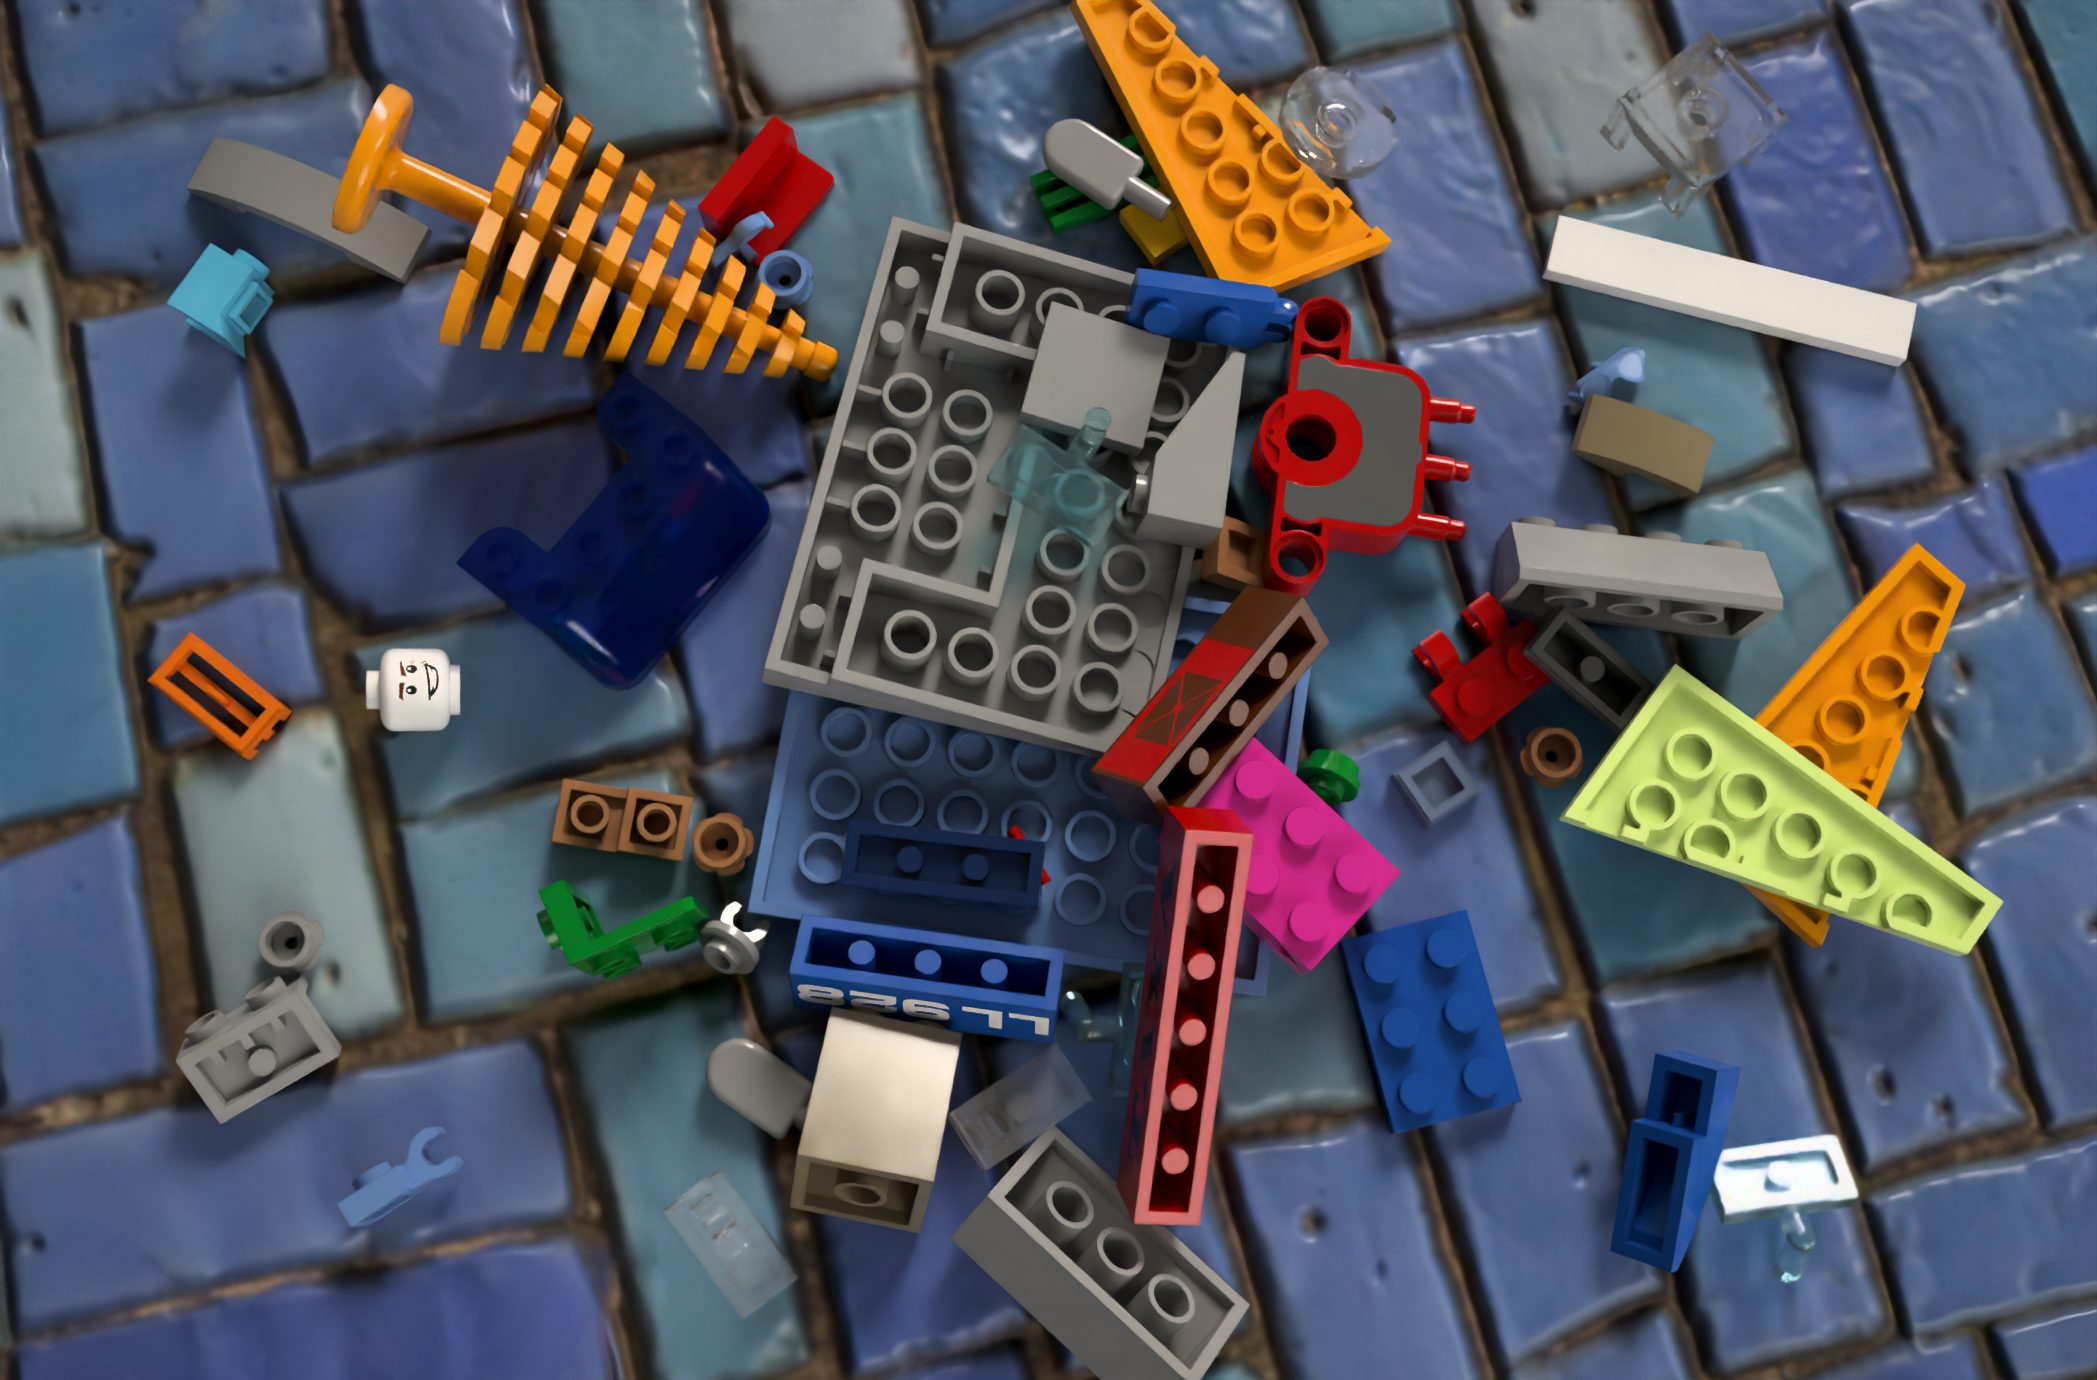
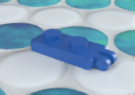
M1137 268L1123 315L1124 324L1149 331L1156 335L1256 349L1261 346L1262 341L1286 342L1290 336L1291 324L1295 322L1299 307L1290 299L1278 298L1277 292L1268 286Z

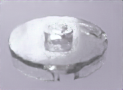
M1316 67L1299 75L1281 101L1278 118L1283 139L1296 158L1315 172L1336 179H1360L1377 171L1395 146L1397 133L1394 134L1395 129L1393 126L1396 120L1393 105L1381 89L1361 74L1347 69L1342 75L1336 72H1329L1331 67Z

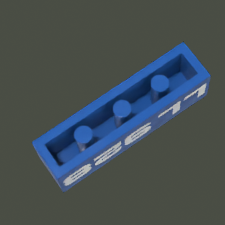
M802 914L790 965L789 978L794 1008L830 1013L831 1007L842 1009L866 1007L879 1012L883 1017L910 1023L917 1020H929L943 1025L948 1030L1054 1044L1063 988L1065 950Z

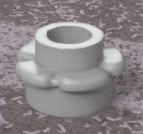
M289 910L280 913L277 917L266 923L259 935L258 944L260 953L265 959V964L273 972L288 975L291 971L298 973L306 972L316 965L321 956L319 947L324 944L325 936L323 928L317 920H308L303 912ZM291 937H296L298 940V945L294 949H289L287 946V942Z

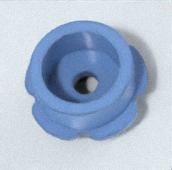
M788 250L775 251L767 255L761 262L755 274V288L762 281L776 294L772 308L787 310L792 304L802 305L811 297L814 291V285L811 282V279L814 277V271L811 264L798 254ZM781 278H790V284L782 286L779 283Z

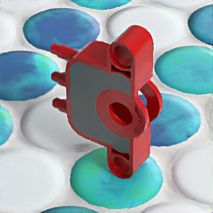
M1327 296L1314 297L1307 300L1299 308L1286 343L1280 397L1265 412L1250 452L1252 473L1260 488L1272 497L1267 507L1261 567L1262 582L1265 589L1300 595L1304 598L1313 590L1324 570L1328 549L1364 555H1383L1394 550L1406 536L1439 541L1446 539L1460 541L1464 538L1466 524L1463 521L1453 520L1443 515L1422 513L1420 509L1423 499L1424 479L1442 482H1466L1471 474V465L1468 462L1455 461L1452 457L1427 454L1430 421L1452 425L1456 423L1471 424L1476 417L1474 405L1460 403L1459 400L1430 396V390L1425 381L1412 369L1396 364L1349 358L1352 327L1351 316L1342 303ZM1306 329H1321L1329 335L1331 340L1323 342L1315 340L1308 335ZM1297 437L1313 440L1320 446L1325 458L1319 461H1306L1298 458L1291 452L1287 440ZM1283 557L1298 559L1304 564L1307 575L1293 577L1286 574L1281 569L1278 559Z

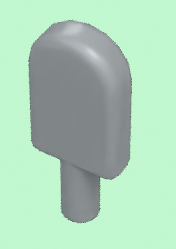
M1065 119L1056 122L1048 129L1043 139L1042 156L1047 168L1054 175L1105 209H1114L1120 200L1124 198L1159 222H1162L1168 215L1174 202L1138 178L1144 167L1143 159L1090 123L1080 119Z
M733 1038L721 1043L711 1052L706 1063V1081L710 1090L719 1100L776 1139L784 1138L793 1126L803 1131L814 1084L812 1080L758 1043L749 1039Z

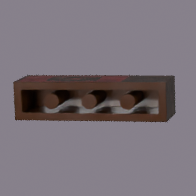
M1247 585L1091 768L1090 773L1120 815L1163 829L1166 806L1195 807L1330 643L1304 597Z

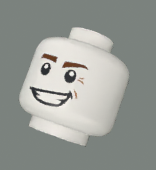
M440 649L387 650L381 658L380 671L366 672L367 709H380L381 722L384 727L391 731L443 730L450 721V715H460V665H450L448 655Z

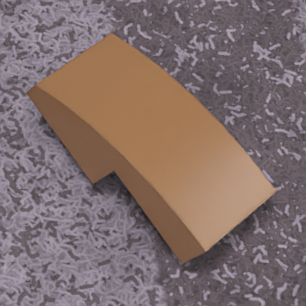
M563 778L551 844L625 856L682 862L693 798L630 786L627 790Z

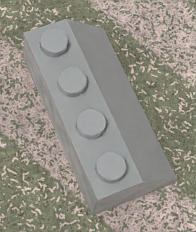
M1523 517L1518 519L1517 522H1510L1497 542L1493 597L1500 604L1504 612L1542 617L1546 611L1562 604L1582 622L1741 641L1783 610V595L1766 553L1744 550V544L1735 540L1715 539L1707 541L1702 545L1681 542L1679 535L1670 532H1649L1643 534L1642 537L1618 535L1617 528L1604 524L1584 525L1580 527V530L1555 527V521L1544 517Z
M1053 1123L1045 1129L950 1237L957 1246L1101 1380H1201L1250 1306L1248 1302L1164 1225L1133 1224L1117 1189V1182Z

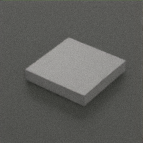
M1051 301L1017 420L1138 457L1143 449L1171 338L1156 335L1146 330Z

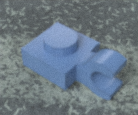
M428 1127L417 1133L409 1145L408 1158L403 1165H396L392 1168L388 1161L383 1162L364 1172L351 1183L356 1192L337 1203L350 1227L372 1225L427 1189V1185L432 1181L449 1177L460 1169L464 1163L460 1156H452L445 1159L439 1165L434 1164L429 1158L428 1150L430 1145L446 1134L443 1127Z

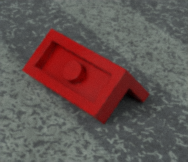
M773 116L698 205V209L706 231L721 243L732 234V230L738 222L763 211L774 224V228L767 229L765 227L748 242L751 248L758 254V257L751 264L759 269L761 262L767 255L782 250L833 189L835 181L831 173L798 151L793 128L776 116Z

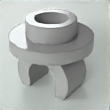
M737 902L729 904L723 910L720 921H709L700 931L702 936L699 938V942L703 948L702 953L705 960L713 968L725 974H733L734 972L747 974L755 968L760 959L758 951L764 946L770 928V922L765 919L758 924L754 931L749 933L742 932L734 925L739 917L742 906Z

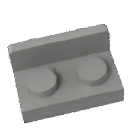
M298 973L286 981H283L280 976H274L253 988L245 996L244 999L247 1003L226 1015L220 1009L212 1011L195 1021L185 1030L184 1033L187 1038H185L175 1061L220 1125L340 1056L342 1046L306 995L309 983L302 973Z

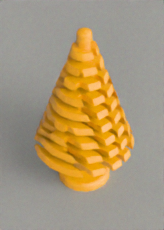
M393 83L388 84L378 97L364 124L343 175L331 218L332 228L346 234H355L362 230L374 214L386 189L395 191L476 228L470 242L464 270L460 268L439 331L438 344L460 346L462 344L464 335L467 336L477 317L479 306L483 305L494 281L496 271L498 272L511 243L516 247L507 266L499 296L496 295L481 338L480 348L501 350L502 345H505L513 329L516 317L520 314L532 282H534L543 259L546 257L555 261L543 290L532 323H530L521 352L543 353L579 272L593 280L562 356L583 358L612 288H615L630 296L602 361L623 363L644 316L646 307L650 304L664 310L648 348L643 365H664L684 319H688L699 325L685 358L686 362L683 368L703 370L721 334L734 340L723 366V373L742 374L750 362L755 348H759L770 353L761 374L763 377L782 378L789 365L803 371V375L818 382H825L833 375L838 363V352L835 348L820 341L814 343L801 337L805 321L791 308L779 329L766 324L776 294L762 281L757 286L746 311L733 306V301L739 292L746 267L732 255H730L723 268L713 294L708 295L698 290L701 278L714 250L713 247L717 241L702 226L692 244L678 279L662 272L686 215V211L672 198L644 263L626 256L656 185L642 170H640L607 247L592 240L625 156L609 142L601 155L598 167L594 170L569 229L558 225L594 130V126L579 112L576 117L574 116L569 125L562 145H559L546 179L543 180L531 210L525 208L531 194L537 170H540L549 147L563 98L548 84H544L543 90L539 91L534 99L527 121L523 120L513 141L510 154L506 157L494 184L492 193L404 153L402 148L413 114V98L407 90Z

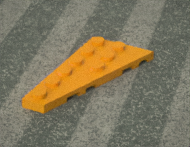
M1072 0L1070 11L1166 197L1174 202L1172 208L1208 278L1268 286L1273 288L1278 294L1386 251L1392 240L1377 225L1371 229L1350 208L1353 202L1338 187L1331 190L1307 166L1309 158L1243 93L1237 96L1218 77L1220 70L1205 55L1198 58L1175 35L1176 26L1150 0Z
M1918 543L1914 544L1902 554L1759 711L1753 720L1877 809L1903 744L1900 741L1910 714L1917 709L1924 691L1921 686L1933 656L1941 649L1966 584ZM1739 882L1812 949L1822 946L1830 926L1826 924L1830 916L1829 912Z

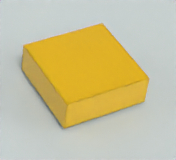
M1161 185L1155 188L1157 191L1165 195ZM1133 204L1119 212V222L1153 266L1190 243L1173 208H1171L1162 222L1157 221Z

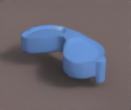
M763 211L738 222L734 226L732 234L713 250L706 270L717 282L730 255L736 258L740 252L749 263L758 257V254L751 248L748 242L765 227L767 229L774 228V224Z
M1625 347L1604 363H1591L1589 367L1590 372L1577 381L1572 392L1567 393L1568 399L1578 402L1581 407H1584L1586 397L1589 395L1597 394L1610 397L1612 382L1615 378L1640 383L1645 379L1647 371L1644 350Z

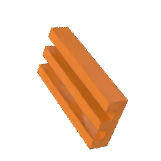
M192 632L187 634L147 680L240 756L249 761L258 752L255 747L262 739L268 741L275 733L272 727L278 720L285 721L292 713L289 708ZM193 652L197 653L265 708L264 712L257 717L188 662L187 659ZM178 670L249 727V729L242 737L239 736L173 683L170 678Z

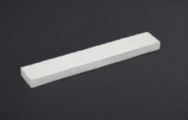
M1561 215L1558 216L1554 223L1542 274L1543 279L1899 367L1907 358L1917 307L1916 303Z

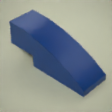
M1680 1050L1655 1053L1645 1117L1632 1120L1610 1246L1611 1252L1671 1273L1678 1271L1698 1224L1718 1166L1733 1110L1741 1067Z

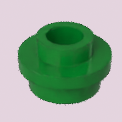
M1318 749L1313 751L1309 759L1300 763L1296 776L1328 806H1337L1341 802L1353 801L1356 799L1360 789V782L1357 779L1359 774L1358 765L1349 757L1333 750Z

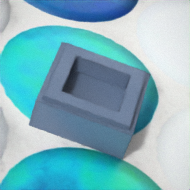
M1446 740L1390 776V779L1425 830L1482 793Z

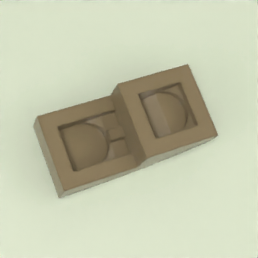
M1592 394L1586 397L1570 452L1619 477L1636 473L1681 497H1686L1699 493L1715 437L1661 413L1617 399Z

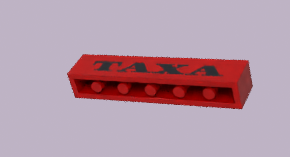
M1166 806L1117 1179V1189L1133 1224L1200 1225L1254 833L1233 810Z

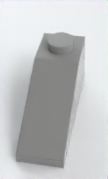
M1233 351L1157 451L1144 474L1135 473L1127 501V511L1136 513L1133 536L1207 551L1222 531L1246 354Z

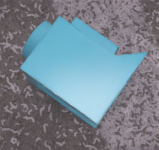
M210 243L166 303L171 308L188 317L186 322L191 327L246 359L243 336L245 333L250 335L274 302L271 297L275 292L264 281L270 270L263 263L241 249H237L232 256Z

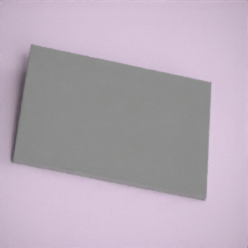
M892 216L766 659L761 683L1101 758L1167 680L1196 549L1133 536L1136 513L1127 511V501L1132 479L1135 473L1144 474L1153 457L1233 351L1239 352L1240 347L1171 338L1143 449L1138 457L1019 421L1017 419L1051 301L1124 324L1123 314L1135 275L958 222L954 223L952 233Z

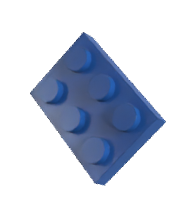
M1467 910L1342 940L1338 943L1390 1134H1397L1522 1102Z

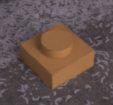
M1225 515L1222 531L1207 551L1202 550L1201 579L1240 593L1247 585L1265 588L1261 574L1265 530Z

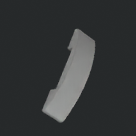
M215 137L186 187L190 193L243 216L246 211H249L341 250L351 262L403 284L406 283L432 234L429 227L380 200L366 226L359 232L346 234L332 228L331 218L342 180L278 153L226 138Z

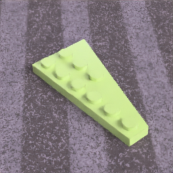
M1674 664L1665 672L1558 819L1954 956L1966 955L1971 951L2004 902L1677 664Z

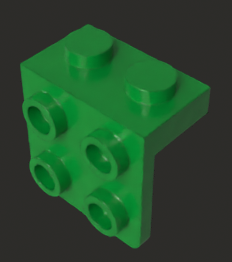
M564 879L538 891L545 909L537 912L536 915L540 928L553 950L560 947L570 966L593 977L603 973L606 981L616 979L642 966L639 956L660 946H664L666 953H670L695 943L702 936L699 928L712 921L707 909L693 896H690L604 934L589 896Z

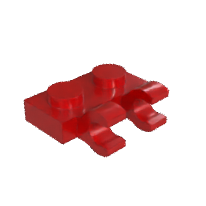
M1488 591L1459 614L1467 627L1486 647L1479 655L1463 666L1454 646L1439 629L1411 651L1418 663L1439 685L1425 696L1426 700L1463 746L1473 741L1550 680L1546 674L1520 653L1535 627L1526 617L1515 627L1511 628L1504 610Z

